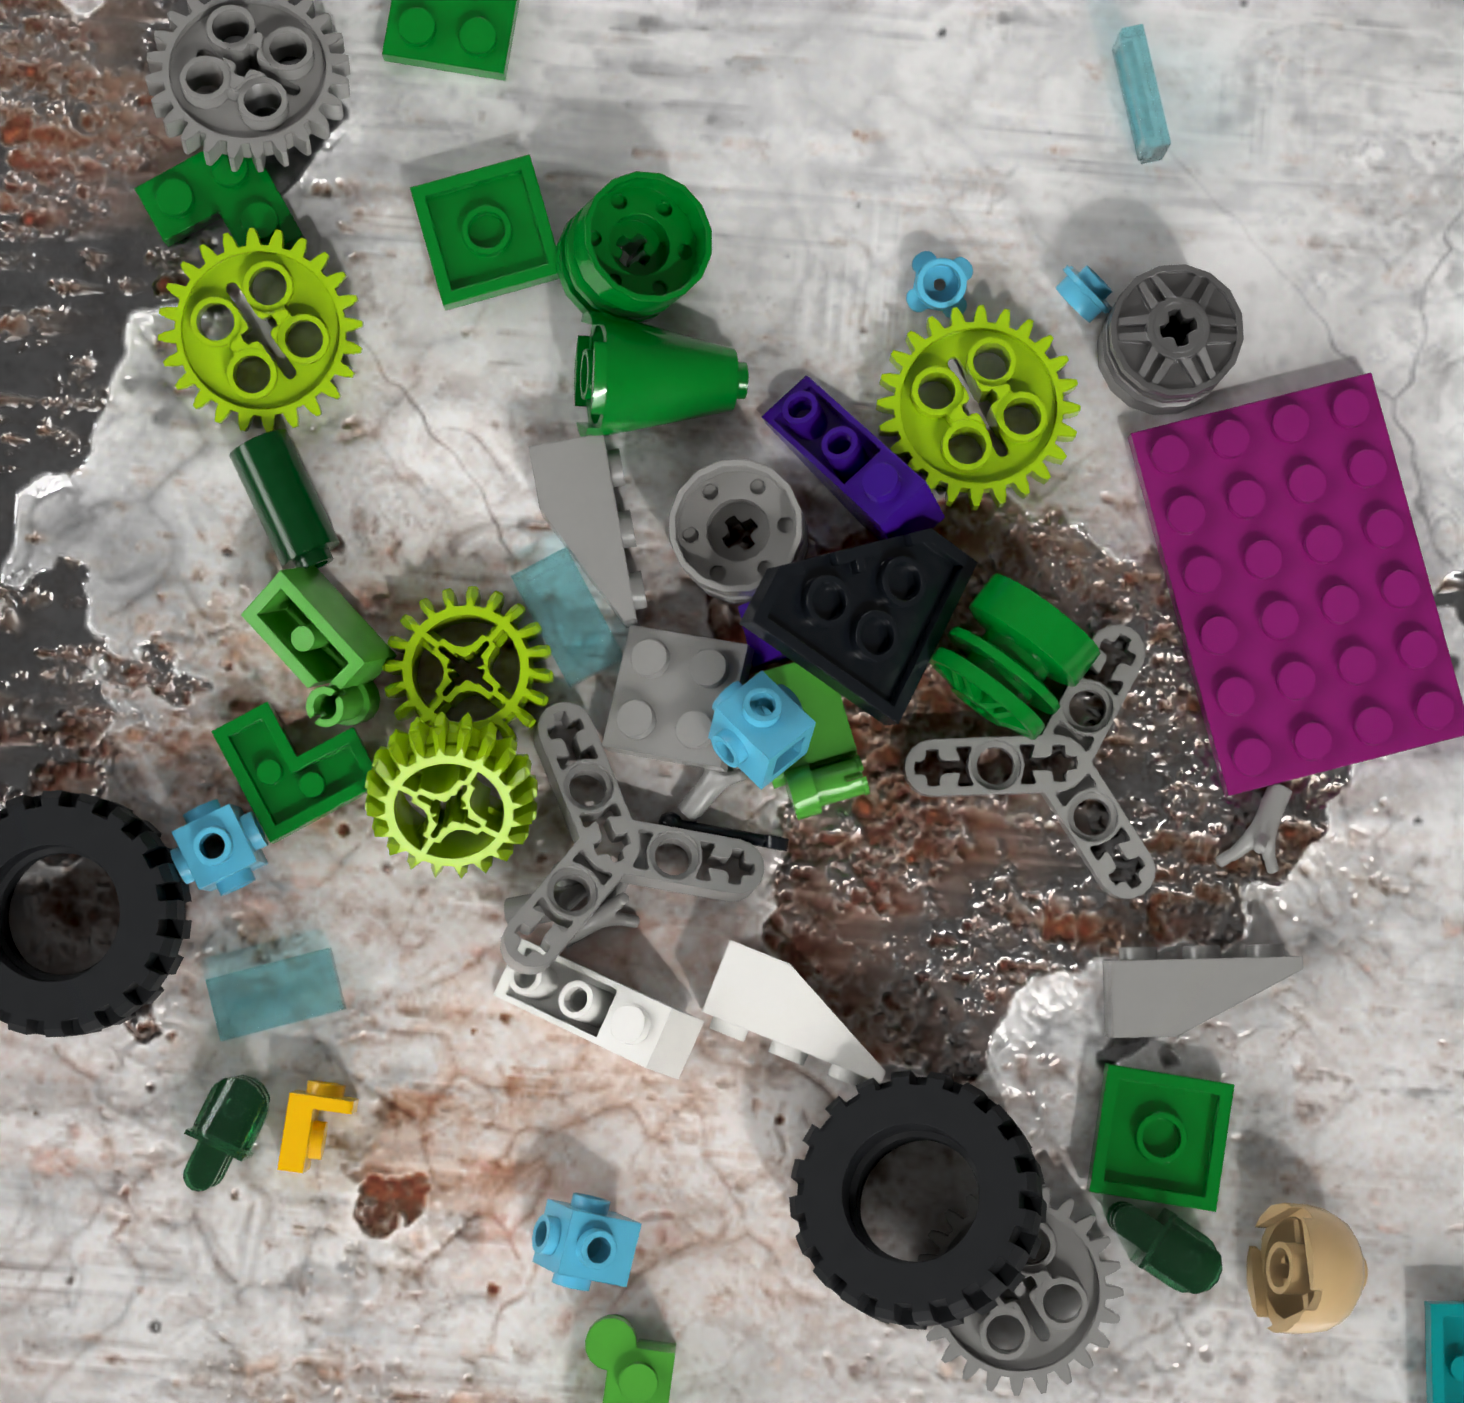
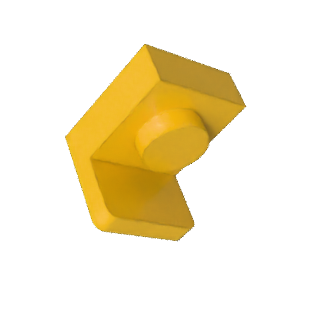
M308 1080L306 1091L294 1090L289 1092L277 1170L304 1173L310 1169L312 1159L322 1160L327 1138L328 1122L318 1121L319 1110L344 1114L357 1112L359 1099L344 1096L346 1085Z

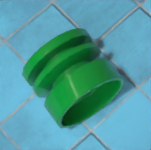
M635 171L612 179L566 223L556 246V272L565 295L583 314L586 311H601L644 323L654 319L669 305L676 302L703 277L712 255V229L702 204L685 185L661 173ZM623 251L630 256L626 266L619 261Z
M996 573L991 576L968 607L975 620L985 630V633L981 637L958 626L953 627L947 636L966 658L944 647H938L929 663L946 680L952 692L975 712L998 726L1012 729L1028 739L1035 740L1043 731L1045 725L1039 716L1026 704L1029 703L1050 715L1055 714L1061 707L1057 698L1043 683L1046 677L1074 687L1101 653L1095 642L1056 607L1015 580Z

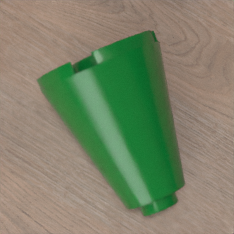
M586 311L583 314L581 322L592 325L590 336L578 335L576 344L574 401L575 406L587 407L588 422H576L581 437L608 436L732 412L737 399L746 398L749 382L748 365L746 362H738L735 349L601 311Z

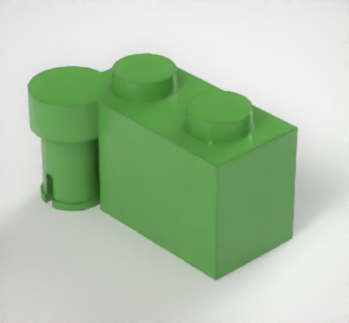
M315 565L308 569L298 567L280 570L243 611L241 616L307 688L330 683L329 686L317 687L311 691L306 701V710L309 718L321 716L315 721L317 726L326 728L336 724L351 726L367 722L375 716L380 705V694L374 680L383 671L382 666L390 659L393 660L397 656L396 653Z
M795 662L763 671L777 685L782 684L788 687L799 699L803 710L816 722L807 753L772 781L774 789L786 787L797 820L821 814V807L863 794L865 796L869 795L868 781L866 776L862 777L864 768L859 755H857L856 745L841 695Z
M609 1314L596 1320L589 1328L586 1336L585 1350L594 1365L607 1370L603 1403H669L676 1344L640 1338L637 1342V1334L633 1325L625 1317L618 1314Z

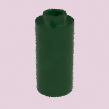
M272 430L236 447L229 454V457L282 568L304 567L308 569L315 565L320 569L332 562L334 558L330 551L336 548L340 541L287 430Z

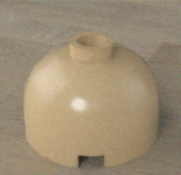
M1296 1203L1271 1205L1259 1217L1255 1226L1257 1228H1266L1262 1236L1261 1251L1256 1246H1249L1247 1287L1252 1308L1257 1317H1267L1270 1319L1272 1326L1268 1327V1329L1273 1333L1304 1334L1328 1331L1339 1325L1352 1313L1366 1285L1368 1267L1363 1257L1361 1246L1349 1225L1323 1208Z

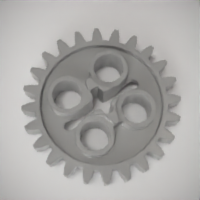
M187 0L189 10L187 17L174 11L167 13L172 32L155 30L154 39L158 51L147 52L146 58L151 74L145 76L149 95L154 96L151 99L156 118H164L165 132L169 138L182 134L181 141L186 154L196 151L203 145L206 165L212 166L222 154H225L229 157L232 172L238 171L243 158H252L257 171L263 172L266 156L274 154L284 167L289 166L288 149L294 146L300 152L309 156L312 154L309 135L313 134L328 140L330 138V129L326 118L332 120H342L343 118L342 101L339 99L350 97L349 79L346 78V76L350 75L349 57L343 54L345 49L342 33H332V22L329 13L314 17L313 0H302L295 6L293 5V0H210L206 4L201 3L199 0ZM231 35L245 37L234 43L222 42V39ZM293 56L302 59L293 65L278 63L286 57ZM213 85L219 87L218 90L210 94L195 92L203 86ZM263 107L275 108L277 110L270 116L264 117L252 114L257 109Z
M1044 1187L1042 1190L1043 1199L1047 1203L1046 1223H1040V1229L1047 1234L1050 1241V1249L1042 1260L1026 1262L1021 1273L1025 1278L1032 1276L1036 1282V1285L1030 1289V1299L1049 1330L1050 1337L1045 1341L1040 1340L1021 1302L1016 1297L1006 1301L1002 1294L995 1299L998 1306L984 1315L978 1312L964 1317V1324L949 1328L935 1325L926 1335L928 1341L946 1337L950 1342L941 1359L944 1363L952 1361L960 1355L967 1360L962 1378L966 1381L979 1368L987 1371L986 1386L987 1390L991 1392L997 1386L1001 1376L1010 1377L1014 1396L1020 1395L1024 1378L1033 1377L1040 1393H1046L1047 1374L1053 1371L1067 1385L1070 1384L1072 1378L1068 1363L1074 1359L1082 1366L1090 1369L1094 1365L1090 1354L1085 1349L1087 1345L1092 1343L1104 1348H1108L1110 1345L1108 1338L1098 1329L1100 1322L1111 1324L1119 1323L1120 1316L1105 1307L1107 1299L1124 1296L1123 1288L1107 1284L1105 1276L1121 1268L1120 1262L1114 1260L1101 1261L1099 1253L1111 1243L1109 1236L1090 1240L1087 1232L1092 1227L1095 1217L1090 1214L1077 1222L1073 1221L1070 1215L1073 1210L1074 1199L1071 1197L1064 1201L1058 1209L1050 1207V1188ZM972 1194L966 1196V1204L970 1215L964 1219L956 1212L948 1209L944 1215L953 1230L949 1235L931 1230L928 1237L940 1248L938 1255L920 1254L918 1262L929 1261L947 1253L967 1234L975 1219L979 1201ZM1068 1284L1080 1294L1081 1307L1072 1318L1065 1320L1057 1319L1051 1316L1045 1309L1044 1296L1052 1286ZM1011 1315L1021 1322L1025 1331V1337L1019 1346L1010 1350L994 1346L987 1332L990 1321L995 1317Z

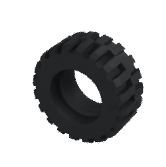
M57 790L43 791L42 795L39 796L21 795L7 800L6 808L0 811V1021L8 1024V1030L25 1035L39 1034L46 1037H68L100 1032L104 1028L120 1025L135 1017V1011L144 1004H152L164 991L161 985L167 976L177 973L184 958L178 954L183 939H190L192 920H185V903L192 902L189 884L187 885L181 881L179 872L171 857L170 850L172 848H167L160 839L162 833L149 821L142 820L133 814V810L119 803L96 796ZM57 854L80 855L102 867L108 873L116 888L120 906L117 933L107 953L90 968L69 975L47 973L30 965L17 949L9 925L11 898L23 874L40 859Z
M911 1070L892 1072L891 1081L879 1084L874 1078L855 1085L859 1093L847 1102L838 1096L825 1108L831 1115L820 1129L813 1124L811 1125L802 1140L809 1146L805 1159H795L791 1179L798 1183L797 1195L789 1197L790 1216L799 1224L800 1232L795 1237L802 1254L811 1260L815 1267L813 1272L821 1282L839 1295L841 1300L886 1324L894 1323L902 1325L907 1329L927 1330V1326L941 1325L944 1328L964 1324V1317L978 1312L984 1315L998 1306L995 1299L1006 1289L1009 1288L1013 1292L1025 1278L1021 1273L1029 1258L1035 1260L1042 1243L1038 1238L1040 1223H1046L1047 1203L1042 1196V1185L1045 1182L1040 1164L1036 1161L1031 1150L1032 1146L1008 1113L999 1104L997 1105L989 1099L984 1091L968 1082L964 1085L954 1082L949 1075L930 1071L927 1077H916ZM929 1140L952 1148L967 1161L977 1181L979 1192L978 1210L967 1234L947 1253L929 1261H905L886 1254L871 1240L861 1219V1197L869 1174L885 1155L902 1145Z

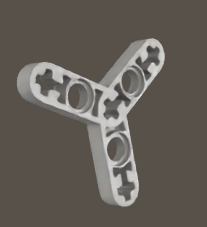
M1117 624L1109 625L1099 630L1092 637L1098 648H1100L1101 642L1111 645L1117 638L1123 639L1127 643L1124 653L1132 658L1130 665L1120 663L1113 669L1107 680L1109 683L1119 685L1115 695L1101 682L1082 677L1076 686H1065L1058 699L1061 707L1055 714L1049 716L1045 728L1037 739L1031 740L1024 736L921 741L909 751L904 759L903 774L911 790L926 797L1041 794L1099 887L1107 895L1116 899H1133L1143 895L1151 887L1155 878V864L1151 854L1092 763L1141 670L1146 656L1145 644L1140 635L1131 627ZM1101 650V654L1089 668L1095 676L1100 673L1107 658V655ZM1078 692H1092L1101 699L1104 713L1100 722L1095 726H1081L1072 719L1069 712V704L1072 697ZM1019 747H1031L1029 760L1048 758L1052 754V747H1061V753L1064 758H1073L1074 769L1064 772L1063 782L1054 781L1052 771L1032 770L1029 774L1033 784H1021L1025 764ZM967 748L969 750L965 770L970 786L960 787L957 785L960 773H945L939 776L937 786L927 785L925 775L915 774L914 765L925 760L926 751H935L939 762L949 763L960 761L956 749ZM987 749H1001L1010 757L1013 766L1012 774L1004 783L990 784L984 781L978 774V758ZM1087 799L1101 802L1109 815L1106 829L1096 836H1088L1082 833L1074 822V811L1077 805ZM1119 829L1126 838V842L1114 845L1125 861L1136 858L1141 866L1134 873L1137 884L1133 888L1126 882L1114 884L1111 881L1109 874L1116 869V865L1108 851L1103 852L1096 859L1090 850L1092 846L1109 841Z
M569 702L555 703L545 709L535 727L533 736L535 748L574 845L514 915L501 937L500 950L503 960L511 969L520 974L529 975L540 973L547 969L619 882L727 902L740 901L747 898L755 890L764 874V860L758 849L751 843L741 839L632 820L593 721L586 710L577 704ZM555 721H561L566 729L576 727L578 730L572 741V749L578 761L569 765L564 770H561L559 765H565L570 756L565 742L561 738L551 740L549 737L556 724ZM585 754H588V755L590 756V758H591V759L579 760V759H581ZM587 775L598 780L603 787V800L592 806H585L576 802L571 796L569 789L572 779ZM608 811H612L614 815L608 817L603 825L608 839L612 843L622 841L625 846L618 855V862H613L608 854L597 855L595 851L602 840L601 831L595 820L604 816ZM595 821L587 828H585L582 823ZM664 844L680 846L688 856V869L679 875H670L663 872L655 861L656 849ZM702 850L709 851L710 853L705 864L724 866L730 857H735L739 859V869L748 871L749 875H743L737 884H732L728 882V872L708 868L703 876L704 880L697 879L696 874L703 860ZM565 879L576 880L581 883L588 894L587 905L577 911H567L561 908L555 902L553 896L554 885ZM539 905L544 913L536 911L534 908ZM546 914L554 922L540 944V947L546 953L542 955L538 951L533 950L526 957L517 950L521 938L516 932L520 931L528 936L541 923ZM558 925L568 928L567 931L561 932Z

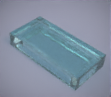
M1143 24L1121 28L1116 38L1112 53L1137 160L1141 164L1162 160L1171 145V140Z
M566 547L511 575L535 622L540 624L543 630L541 635L546 644L550 646L552 655L570 688L621 662L623 653Z
M332 948L206 979L220 1041L347 1009Z

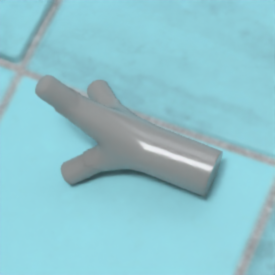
M728 766L727 772L705 769L700 780L677 807L687 818L697 822L728 786L745 781L748 776L738 767Z
M1280 784L1267 786L1250 826L1230 849L1216 856L1215 860L1218 866L1224 867L1241 858L1249 851L1254 850L1256 853L1262 854L1267 873L1273 874L1279 870L1275 851L1276 836L1280 821L1292 795V791L1289 788Z
M619 882L566 948L604 927L619 925L631 928L638 927L640 922L638 916L618 912L629 902V896L624 893L628 884ZM558 925L561 932L567 931L568 928Z

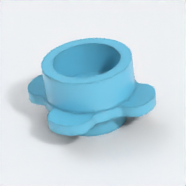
M923 251L916 255L912 261V268L916 273L914 285L906 294V302L909 308L918 313L926 309L942 311L947 318H950L952 308L958 307L963 314L967 308V302L963 297L967 288V280L973 275V268L970 262L963 257H957L954 260L936 258L930 251ZM936 279H942L945 282V288L942 291L934 288V281Z
M1067 265L1063 269L1067 276L1055 287L1060 295L1089 323L1102 311L1105 314L1109 313L1112 306L1105 299L1113 292L1111 288L1088 265L1080 272L1073 266Z

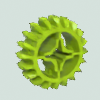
M477 586L468 587L466 605L458 606L454 591L451 588L444 589L442 591V599L446 609L437 612L435 606L428 598L420 600V608L428 619L419 625L412 616L404 614L400 622L408 631L413 633L409 642L398 636H390L387 642L388 646L395 651L404 653L402 661L390 659L382 666L383 671L388 674L402 675V681L391 683L384 688L385 695L388 698L404 696L408 698V701L398 706L394 711L395 717L399 721H405L418 714L424 723L429 727H433L435 717L441 711L446 715L451 707L456 708L465 698L472 696L482 697L494 704L500 711L486 719L473 722L472 727L481 730L493 720L497 731H500L503 738L514 735L515 741L518 742L517 735L509 727V724L518 718L525 727L529 729L534 728L537 721L530 713L524 710L526 704L529 701L538 707H547L549 703V698L545 694L533 690L534 682L547 684L554 681V673L551 670L535 668L534 662L546 660L552 656L550 646L537 645L530 647L528 644L542 633L543 630L538 622L529 623L519 630L517 625L525 616V607L517 603L509 609L505 616L500 614L505 597L499 591H494L486 607H481V595ZM464 622H479L493 626L486 636L482 634L473 644L465 647L455 646L438 635L444 629ZM509 638L517 649L520 662L519 680L513 695L495 681L493 675V665L501 654L500 648ZM425 649L442 663L444 670L443 680L435 690L437 695L428 705L421 694L418 682L419 663ZM449 652L459 661L462 659L467 663L474 662L477 657L482 658L484 665L477 668L484 674L482 678L493 688V691L489 692L479 683L475 685L469 680L464 681L460 686L455 685L453 678L460 675L454 670L455 665L444 654ZM449 720V724H460V722Z
M441 711L435 717L433 727H429L419 717H416L410 724L409 734L395 729L394 733L389 737L388 746H380L379 750L376 751L372 764L373 767L368 771L365 788L368 793L365 801V810L367 811V816L374 817L372 824L374 836L388 837L387 848L389 849L390 856L404 851L408 852L407 862L409 863L410 870L422 861L431 863V870L435 878L442 872L444 866L454 867L462 879L468 872L469 864H475L486 874L489 868L492 867L493 856L508 862L509 857L513 854L514 844L523 845L527 839L529 824H532L537 814L538 804L535 802V798L538 792V781L535 775L530 774L532 763L529 755L516 754L517 742L514 735L496 740L497 727H495L493 720L479 730L472 727L473 721L469 712L462 717L460 724H449L448 718ZM478 772L495 786L501 799L491 795V788L478 780ZM404 793L412 796L411 803L422 808L426 813V818L409 804Z

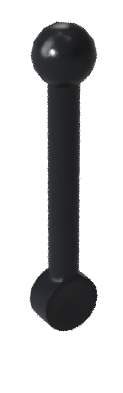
M675 812L662 814L658 821L659 825L741 839L754 846L787 852L789 839L682 820Z

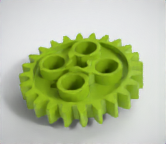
M249 228L246 246L241 247L238 246L236 240L228 232L224 233L223 253L217 255L211 248L202 244L199 248L205 264L200 269L185 261L180 264L182 270L190 279L188 284L182 286L168 283L166 286L180 300L178 307L159 308L160 315L175 321V329L159 334L158 340L176 344L177 352L167 357L163 364L166 367H184L186 373L177 381L175 387L177 390H183L196 385L200 391L195 397L192 406L199 410L211 401H214L218 404L215 412V422L222 424L231 412L234 411L238 412L240 431H248L254 416H261L266 432L275 429L276 418L279 414L285 416L292 428L299 427L298 408L305 406L312 414L319 417L322 415V410L317 396L324 393L329 397L339 400L341 394L332 382L335 375L354 378L355 373L342 360L344 354L355 355L362 353L363 348L347 341V333L363 328L364 322L354 318H346L344 311L355 305L359 301L357 295H338L336 290L346 280L347 275L342 271L326 277L322 272L327 266L330 256L323 252L311 261H308L305 258L308 249V241L305 238L301 237L289 251L284 249V235L278 229L274 231L269 245H262L260 236L255 228ZM265 270L279 271L286 281L284 297L272 305L259 303L253 294L254 279ZM235 283L259 318L265 321L272 318L275 319L277 326L270 333L273 340L295 368L296 375L294 378L289 379L284 375L276 360L263 343L256 341L250 344L247 341L246 336L253 330L252 325L228 294L227 286L229 284ZM214 305H225L231 310L234 317L232 332L221 340L209 339L201 328L203 313ZM301 322L316 324L323 335V343L320 350L310 357L296 356L288 344V336L291 329ZM249 357L262 358L270 368L271 378L268 385L257 393L245 391L237 380L239 365Z
M978 305L972 322H965L962 313L958 307H955L951 310L949 327L944 328L933 316L929 317L926 322L928 334L926 340L911 330L906 335L905 341L912 352L911 355L895 350L891 353L889 361L900 371V374L886 373L881 375L879 385L894 393V396L877 399L876 410L893 415V419L879 426V436H897L898 441L890 450L899 458L907 456L910 461L907 465L917 474L921 472L927 477L926 482L932 492L938 485L945 487V504L949 507L955 502L959 492L968 493L971 510L978 509L983 493H990L997 508L1003 507L1006 503V488L1009 487L1021 499H1025L1030 493L1027 477L1030 476L1037 482L1045 485L1051 478V475L1043 461L1046 460L1053 464L1062 465L1067 455L1055 442H1072L1077 434V431L1072 427L1062 423L1063 419L1075 417L1081 410L1080 405L1063 401V396L1070 394L1078 385L1077 379H1059L1058 373L1061 372L1069 361L1067 355L1049 359L1046 352L1054 338L1048 335L1034 343L1029 338L1034 322L1031 319L1025 321L1017 331L1010 328L1009 309H1004L999 315L997 322L992 323L987 320L984 305ZM982 353H994L1004 361L1006 374L995 380L986 379L975 370L974 358ZM955 359L959 362L970 392L978 403L986 400L990 402L991 406L986 414V421L995 436L1006 447V456L1002 457L996 453L992 446L990 434L981 416L978 413L967 416L964 412L969 401V394L959 378L950 370L948 361ZM931 381L939 382L950 391L952 403L945 408L931 409L920 400L918 389L925 383ZM1015 406L1028 409L1034 415L1036 429L1025 435L1016 434L1006 426L1004 412ZM961 435L975 439L982 451L981 459L971 464H962L956 461L950 454L948 448L949 441Z

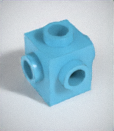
M760 671L744 685L739 681L733 682L719 694L712 705L714 715L708 738L711 740L714 751L725 764L733 768L738 767L762 790L807 753L816 722L803 710L799 699L788 687L782 684L777 685L763 671Z
M218 799L206 802L185 813L183 818L186 825L172 831V835L178 847L170 850L176 869L187 885L195 881L199 890L214 891L218 889L221 896L230 894L254 882L256 878L252 871L268 864L261 849L268 845L266 835L255 814L252 811L244 814L242 807L230 803L221 807ZM218 834L224 840L225 849L221 856L210 859L204 847V842L208 837Z
M573 1193L571 1203L548 1199L545 1212L538 1218L533 1230L532 1246L535 1253L532 1262L554 1272L552 1282L563 1287L589 1291L591 1281L627 1287L642 1224L617 1212L609 1211L611 1202L603 1198Z

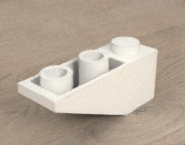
M522 938L517 949L526 957L533 950L538 951L542 955L546 953L540 946ZM560 955L543 972L533 975L520 974L511 969L507 964L493 994L642 1067L678 1080L704 1024V1021Z
M729 941L701 1011L713 1016L709 1026L710 1029L743 1042L748 1031L754 1032L772 1040L768 1052L803 1066L808 1054L829 1062L831 1067L827 1075L852 1086L866 1081L867 1078H874L877 1082H882L886 1071L790 963L735 941Z

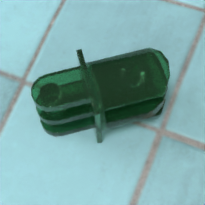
M238 1075L223 1078L214 1084L193 1126L185 1130L184 1134L198 1140L183 1172L184 1182L191 1190L197 1192L205 1191L221 1183L234 1158L241 1162L252 1158L254 1153L251 1150L267 1119L270 1094L266 1086L257 1078Z
M1117 1201L1108 1208L1106 1213L1108 1225L1115 1232L1138 1247L1130 1261L1139 1268L1181 1293L1199 1294L1210 1290L1219 1281L1223 1270L1222 1258L1214 1243L1203 1232L1180 1218L1174 1212L1164 1207L1155 1220L1126 1201Z

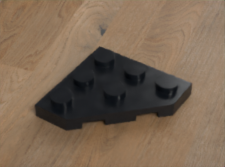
M929 528L767 568L739 624L882 724H899L978 562L935 530Z

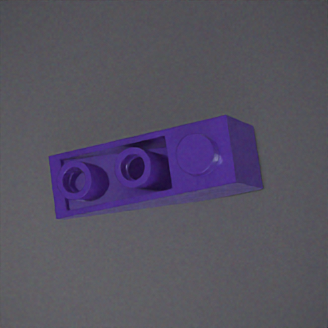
M807 375L761 416L769 428L857 521L878 540L919 530L933 529L945 518L927 482Z

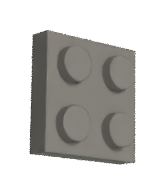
M630 625L602 746L612 752L727 772L728 765L716 754L711 740L708 738L714 715L712 705L719 694L733 682L739 681L742 685L748 682L755 650L748 644Z

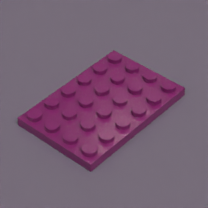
M1372 373L1134 432L1127 437L1224 797L1464 736V704Z

